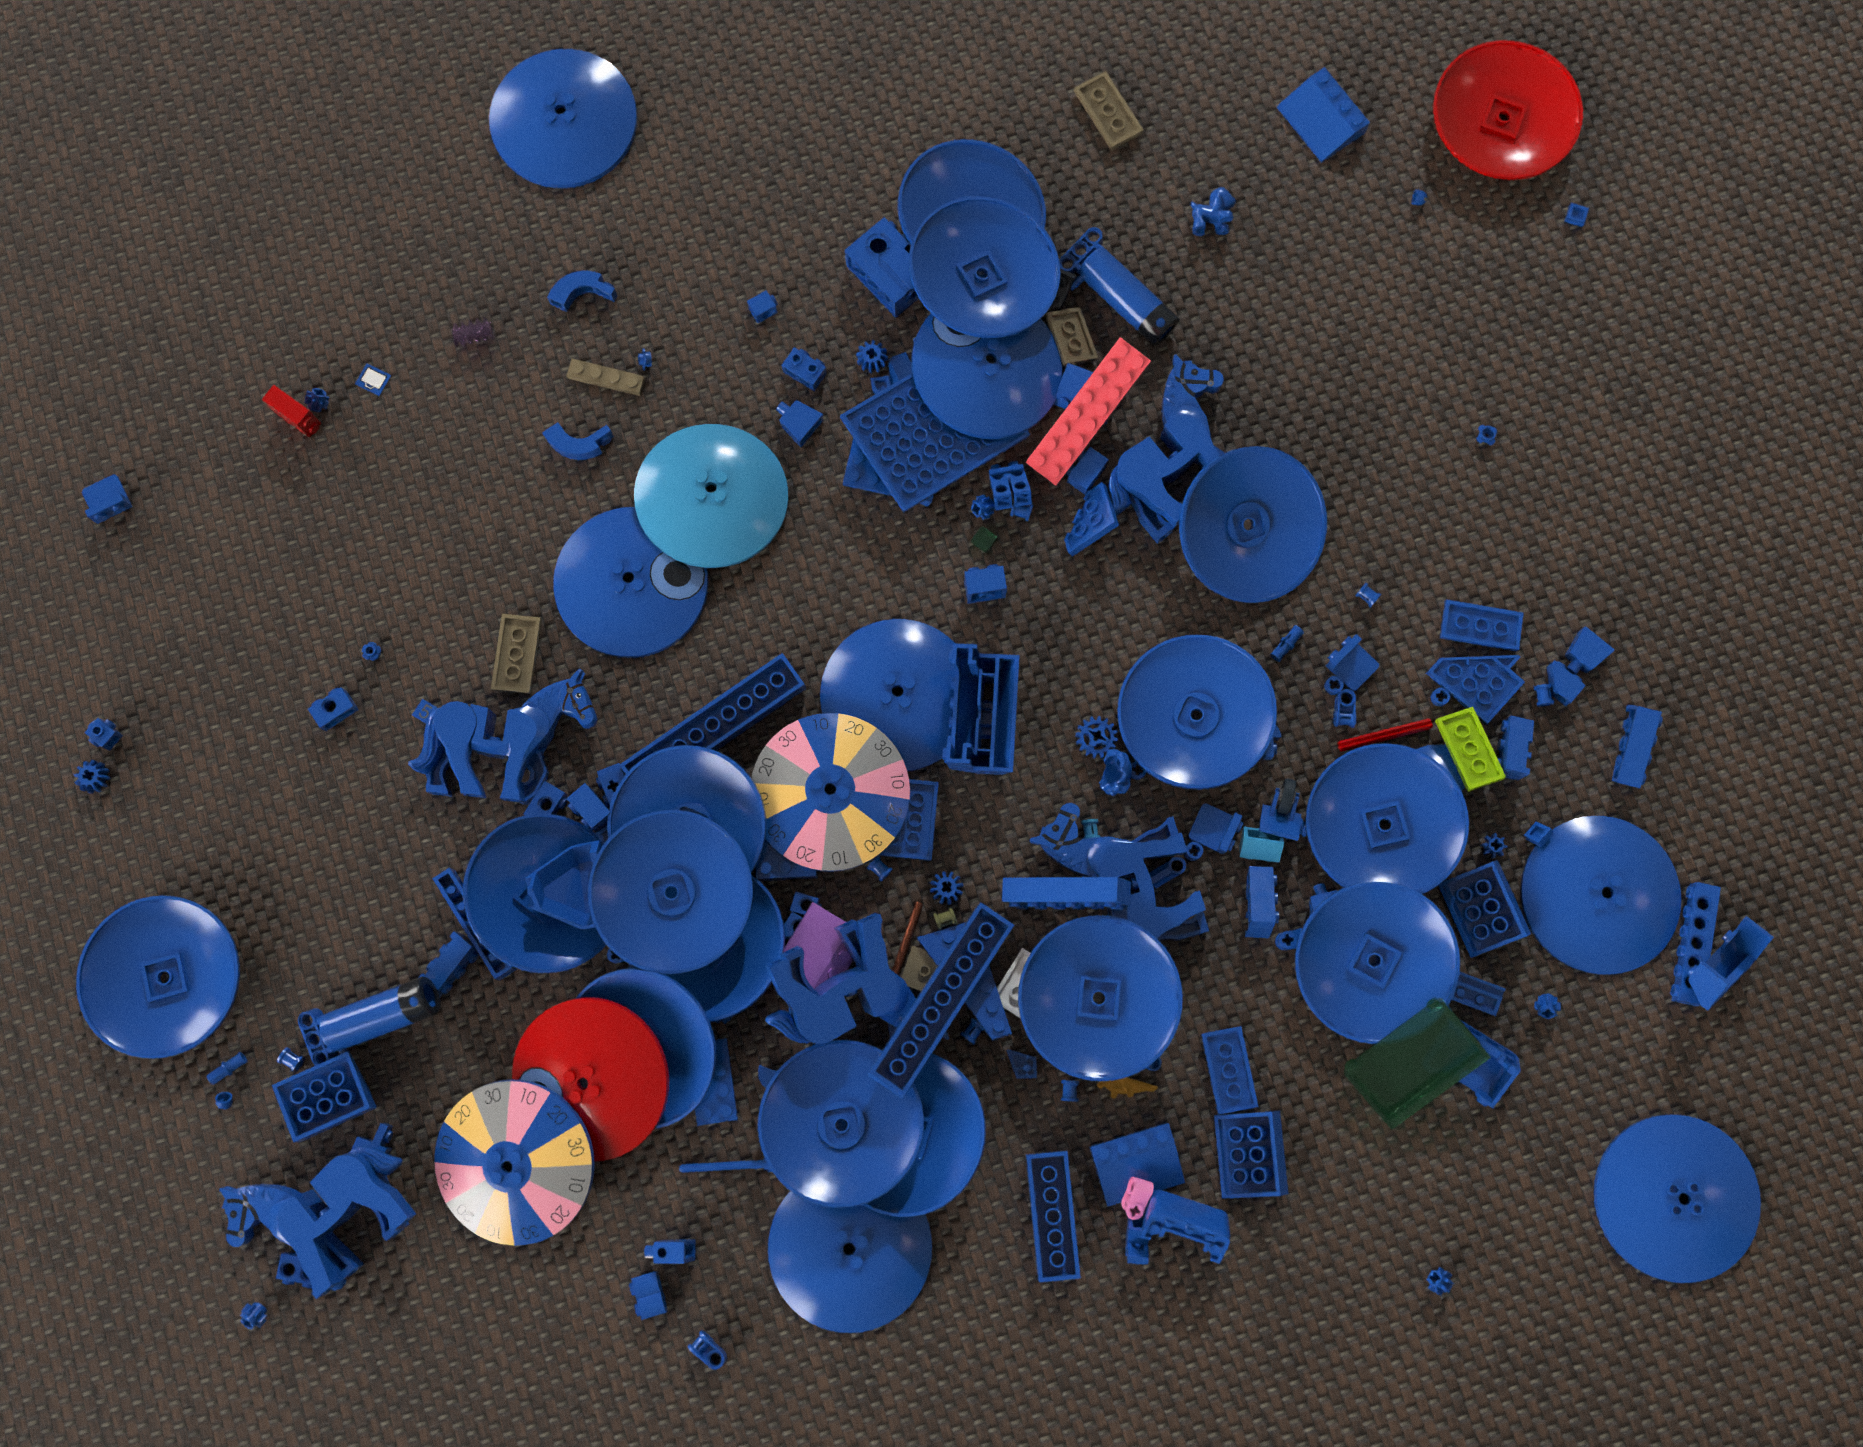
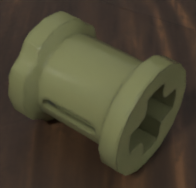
M952 907L946 912L933 914L938 930H942V927L950 924H958Z

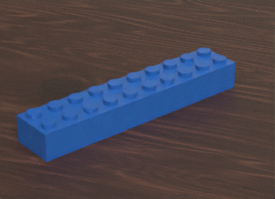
M781 653L619 765L624 773L627 774L634 765L648 755L674 746H700L717 751L806 689V686L784 654Z
M981 902L976 906L867 1073V1076L898 1097L902 1098L905 1096L1014 924Z

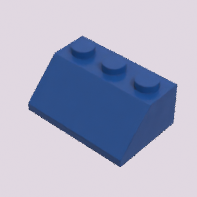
M1068 363L1053 405L1066 409L1093 372Z

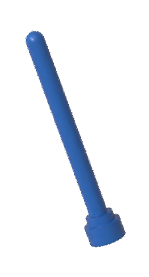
M765 1158L763 1160L696 1163L679 1166V1171L682 1173L759 1168L772 1172Z

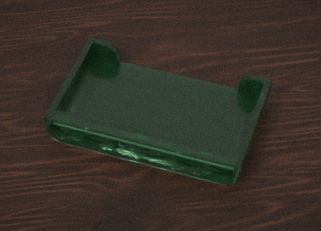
M1434 997L1427 1002L1426 1007L1359 1057L1347 1061L1344 1074L1389 1128L1393 1130L1491 1057L1442 998Z

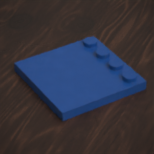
M909 779L910 800L905 821L893 842L878 856L932 860L939 782Z

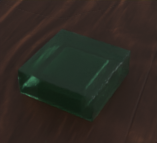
M981 526L972 538L971 543L987 553L997 540V536Z

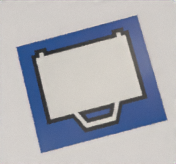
M366 364L355 385L380 396L391 375Z

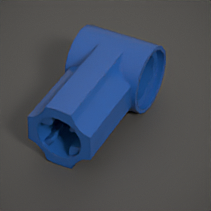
M1173 857L1168 862L1151 871L1149 874L1153 887L1157 889L1178 875H1181L1186 869L1185 860L1181 857ZM1172 862H1180L1182 865L1181 871H1174L1171 868Z

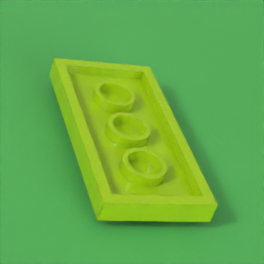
M1473 707L1436 719L1435 723L1467 792L1506 778Z

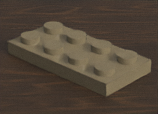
M1106 71L1074 88V93L1111 150L1143 134V128Z
M502 614L491 683L492 691L531 695L542 622L540 617Z

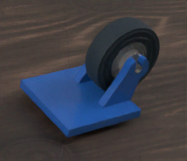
M1286 778L1282 788L1275 789L1271 806L1262 805L1259 831L1286 839L1299 840L1301 814L1295 813L1300 793L1295 792V780Z

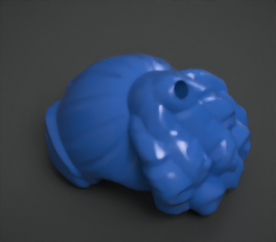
M1110 749L1103 760L1106 767L1102 780L1099 782L1100 789L1107 795L1125 794L1130 787L1132 764L1126 753L1117 749Z

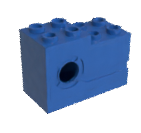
M884 217L845 249L846 266L896 318L917 301L919 297L914 290L909 273V242L904 234L901 235L897 231L896 225Z

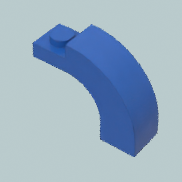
M577 271L561 278L552 287L547 298L551 305L567 312L575 298L581 294L595 293L614 302L617 298V293L612 284L604 282L600 273Z
M558 422L542 432L545 439L557 453L574 460H586L602 454L599 447L608 444L614 437L607 425L592 435L581 439L573 438L566 434Z

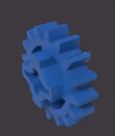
M1091 716L1090 722L1085 719L1083 720L1084 727L1078 726L1077 729L1081 732L1075 734V737L1080 738L1076 741V744H1081L1079 751L1085 750L1086 757L1092 754L1093 759H1095L1096 755H1099L1102 759L1104 753L1107 754L1110 749H1115L1116 746L1113 742H1117L1118 738L1114 737V735L1118 731H1112L1114 724L1108 725L1107 718L1101 721V716H1098L1097 720H1094ZM1099 725L1098 728H1090V726ZM1105 729H1106V730L1108 731V733H1109L1110 740H1109V738L1106 737V735H1105V732H1104ZM1096 734H1099V739L1097 741H1094V736ZM1084 735L1086 738H1088V746L1084 741ZM1098 746L1105 747V748L1100 749V750H1095V749H1094L1095 747H1098Z

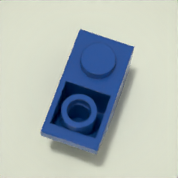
M1554 660L1546 667L1548 684H1552V688H1550L1551 695L1564 706L1572 703L1586 686L1582 679L1575 674H1571L1561 662Z

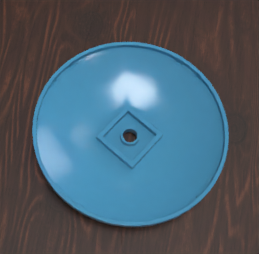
M702 424L676 431L660 441L649 452L642 462L636 477L634 502L642 529L651 542L663 553L687 565L703 568H720L735 565L752 558L775 538L786 516L788 486L780 462L761 440L735 427L720 424ZM708 485H714L717 488L712 493L706 491Z

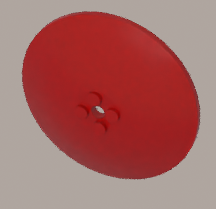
M1500 40L1474 46L1460 54L1450 63L1436 87L1433 100V115L1436 129L1442 142L1458 161L1473 171L1488 177L1518 180L1540 175L1556 166L1566 157L1580 134L1583 121V104L1574 78L1555 57L1527 43ZM1501 114L1506 115L1507 118H1508V120H1507V121L1501 120V119L1499 118V115H1501Z

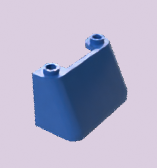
M1453 1015L1447 1017L1422 1060V1065L1428 1072L1439 1073L1443 1071L1475 1091L1476 1100L1481 1105H1488L1491 1108L1495 1107L1521 1071L1520 1061L1516 1054Z
M1160 1189L1153 1190V1194L1147 1203L1140 1238L1150 1241L1152 1235L1159 1234L1160 1237H1163L1167 1231L1203 1243V1251H1209L1211 1254L1210 1261L1218 1264L1221 1263L1231 1236L1229 1216L1223 1210Z

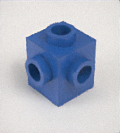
M97 718L88 725V729L85 731V734L90 737L88 739L90 743L96 747L101 746L109 751L123 736L115 729L116 725L109 719L104 721Z

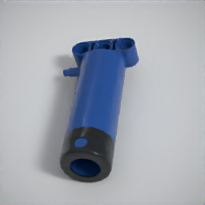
M1096 227L1088 229L1059 260L1060 269L1078 275L1071 290L1073 291L1085 281L1153 346L1159 345L1176 328L1180 320L1179 317L1102 246L1103 236L1100 229ZM1093 235L1099 236L1097 241L1089 240ZM1079 249L1086 250L1083 255H1078L1076 252ZM1067 262L1073 264L1070 269L1063 268V265Z
M420 977L326 1014H323L317 1008L305 1011L299 1015L298 1025L311 1060L316 1066L338 1056V1052L341 1055L347 1052V1049L435 1016L440 1011V996L436 986L429 978Z

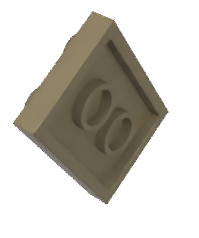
M1080 307L1046 313L1045 319L1056 341L1062 367L1067 366L1068 363L1077 365L1094 362L1098 359Z

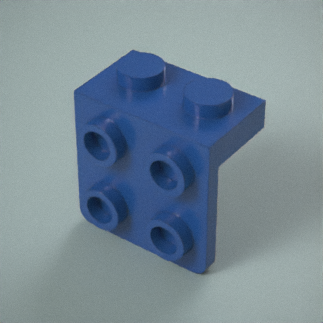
M115 474L82 490V494L89 509L85 510V513L89 519L97 524L132 507L119 477Z
M1357 634L1353 638L1348 636L1341 644L1343 648L1339 652L1335 649L1329 655L1328 659L1330 661L1326 664V667L1335 676L1340 677L1343 683L1352 691H1356L1379 668V663L1358 644L1362 639Z
M1204 803L1198 812L1188 837L1190 840L1198 842L1220 854H1225L1227 850L1231 851L1235 840H1233L1235 832L1239 833L1243 825V822H1241L1242 815L1237 813L1230 815Z

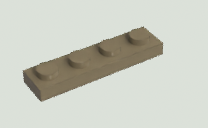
M571 359L567 372L568 379L638 396L641 395L645 382V377L642 375L576 359Z

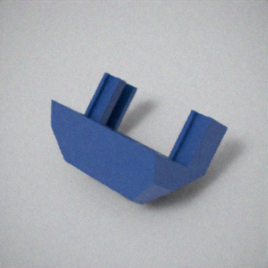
M953 643V649H949V661H951V666L955 670V678L951 679V689H954V697H950V709H953V716H949V728H952V735L948 736L947 748H943V760L949 769L995 775L1013 772L1020 655L980 654L977 644ZM985 683L994 684L993 701L984 700ZM981 739H991L990 749H981Z

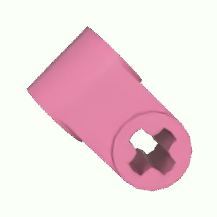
M1137 1177L1130 1178L1126 1192L1121 1200L1122 1208L1126 1211L1128 1218L1137 1220L1142 1217L1147 1203L1153 1194L1154 1185L1152 1182Z

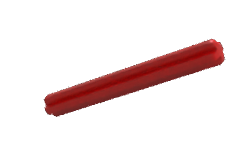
M1428 718L1341 740L1337 745L1339 751L1343 752L1430 730L1433 728L1431 719Z

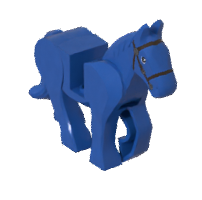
M578 669L570 679L553 683L534 694L522 707L508 710L503 741H501V738L493 737L497 715L487 707L474 704L469 706L466 703L454 701L436 708L426 722L422 751L416 759L408 761V765L413 770L426 774V792L429 794L452 797L445 778L446 770L451 766L459 782L461 794L470 797L487 798L483 786L473 771L471 753L476 752L488 757L508 759L500 798L504 801L520 802L524 805L529 804L543 782L548 778L549 771L543 754L554 737L560 717L564 714L575 718L584 729L592 728L597 724V714L589 694L582 684L585 673L583 670ZM527 767L530 771V778L527 782H521Z

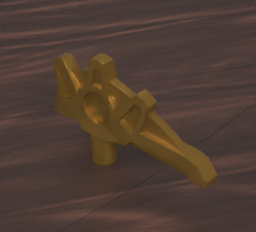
M1128 1077L1112 1081H1099L1097 1084L1098 1088L1101 1089L1105 1086L1111 1091L1110 1097L1116 1098L1118 1094H1127L1128 1097H1133V1093L1153 1092L1158 1088V1086Z

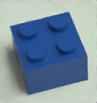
M993 564L985 569L973 567L964 572V585L968 604L1006 598L1007 585L1003 566Z
M586 783L566 798L570 802L568 807L578 817H583L580 821L587 829L598 832L607 825L608 815L611 812Z

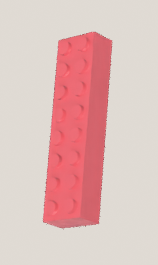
M1120 337L1025 463L1057 486L1149 366L1151 360Z

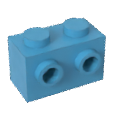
M1243 827L1239 844L1240 857L1279 863L1284 846V837L1266 834L1259 831L1258 828Z

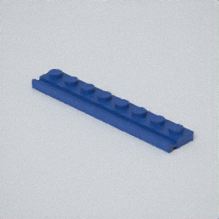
M1372 955L1369 958V963L1372 966L1377 965L1380 961L1378 955ZM1460 972L1452 1000L1496 1016L1506 989Z

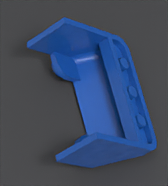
M1746 916L1733 932L1729 930L1723 936L1724 943L1706 962L1702 960L1698 966L1694 965L1687 973L1690 976L1688 981L1700 1005L1707 1011L1745 974L1774 938L1749 917Z

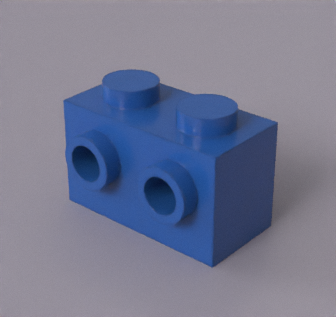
M794 347L783 362L782 370L788 376L815 391L827 374L825 364L819 359L814 360L809 357L810 355L805 350H798Z

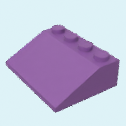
M812 902L786 944L784 952L796 946L802 947L804 951V973L810 985L815 989L832 976L846 971L853 959L834 929L845 923V921Z

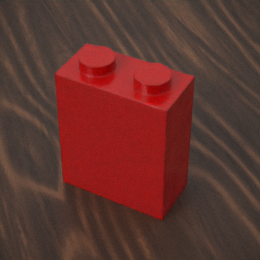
M273 385L262 398L274 413L309 438L318 431L321 422L312 412L277 386Z

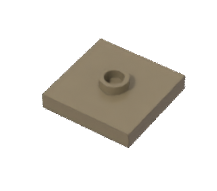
M912 946L901 978L908 987L922 991L937 965L929 957L926 950Z

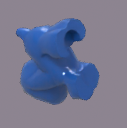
M1223 187L1215 189L1210 194L1209 205L1191 202L1193 209L1192 217L1194 219L1193 235H1204L1205 222L1214 224L1216 234L1218 235L1229 233V227L1224 222L1233 220V214L1229 209L1236 204V199L1232 197L1227 189Z

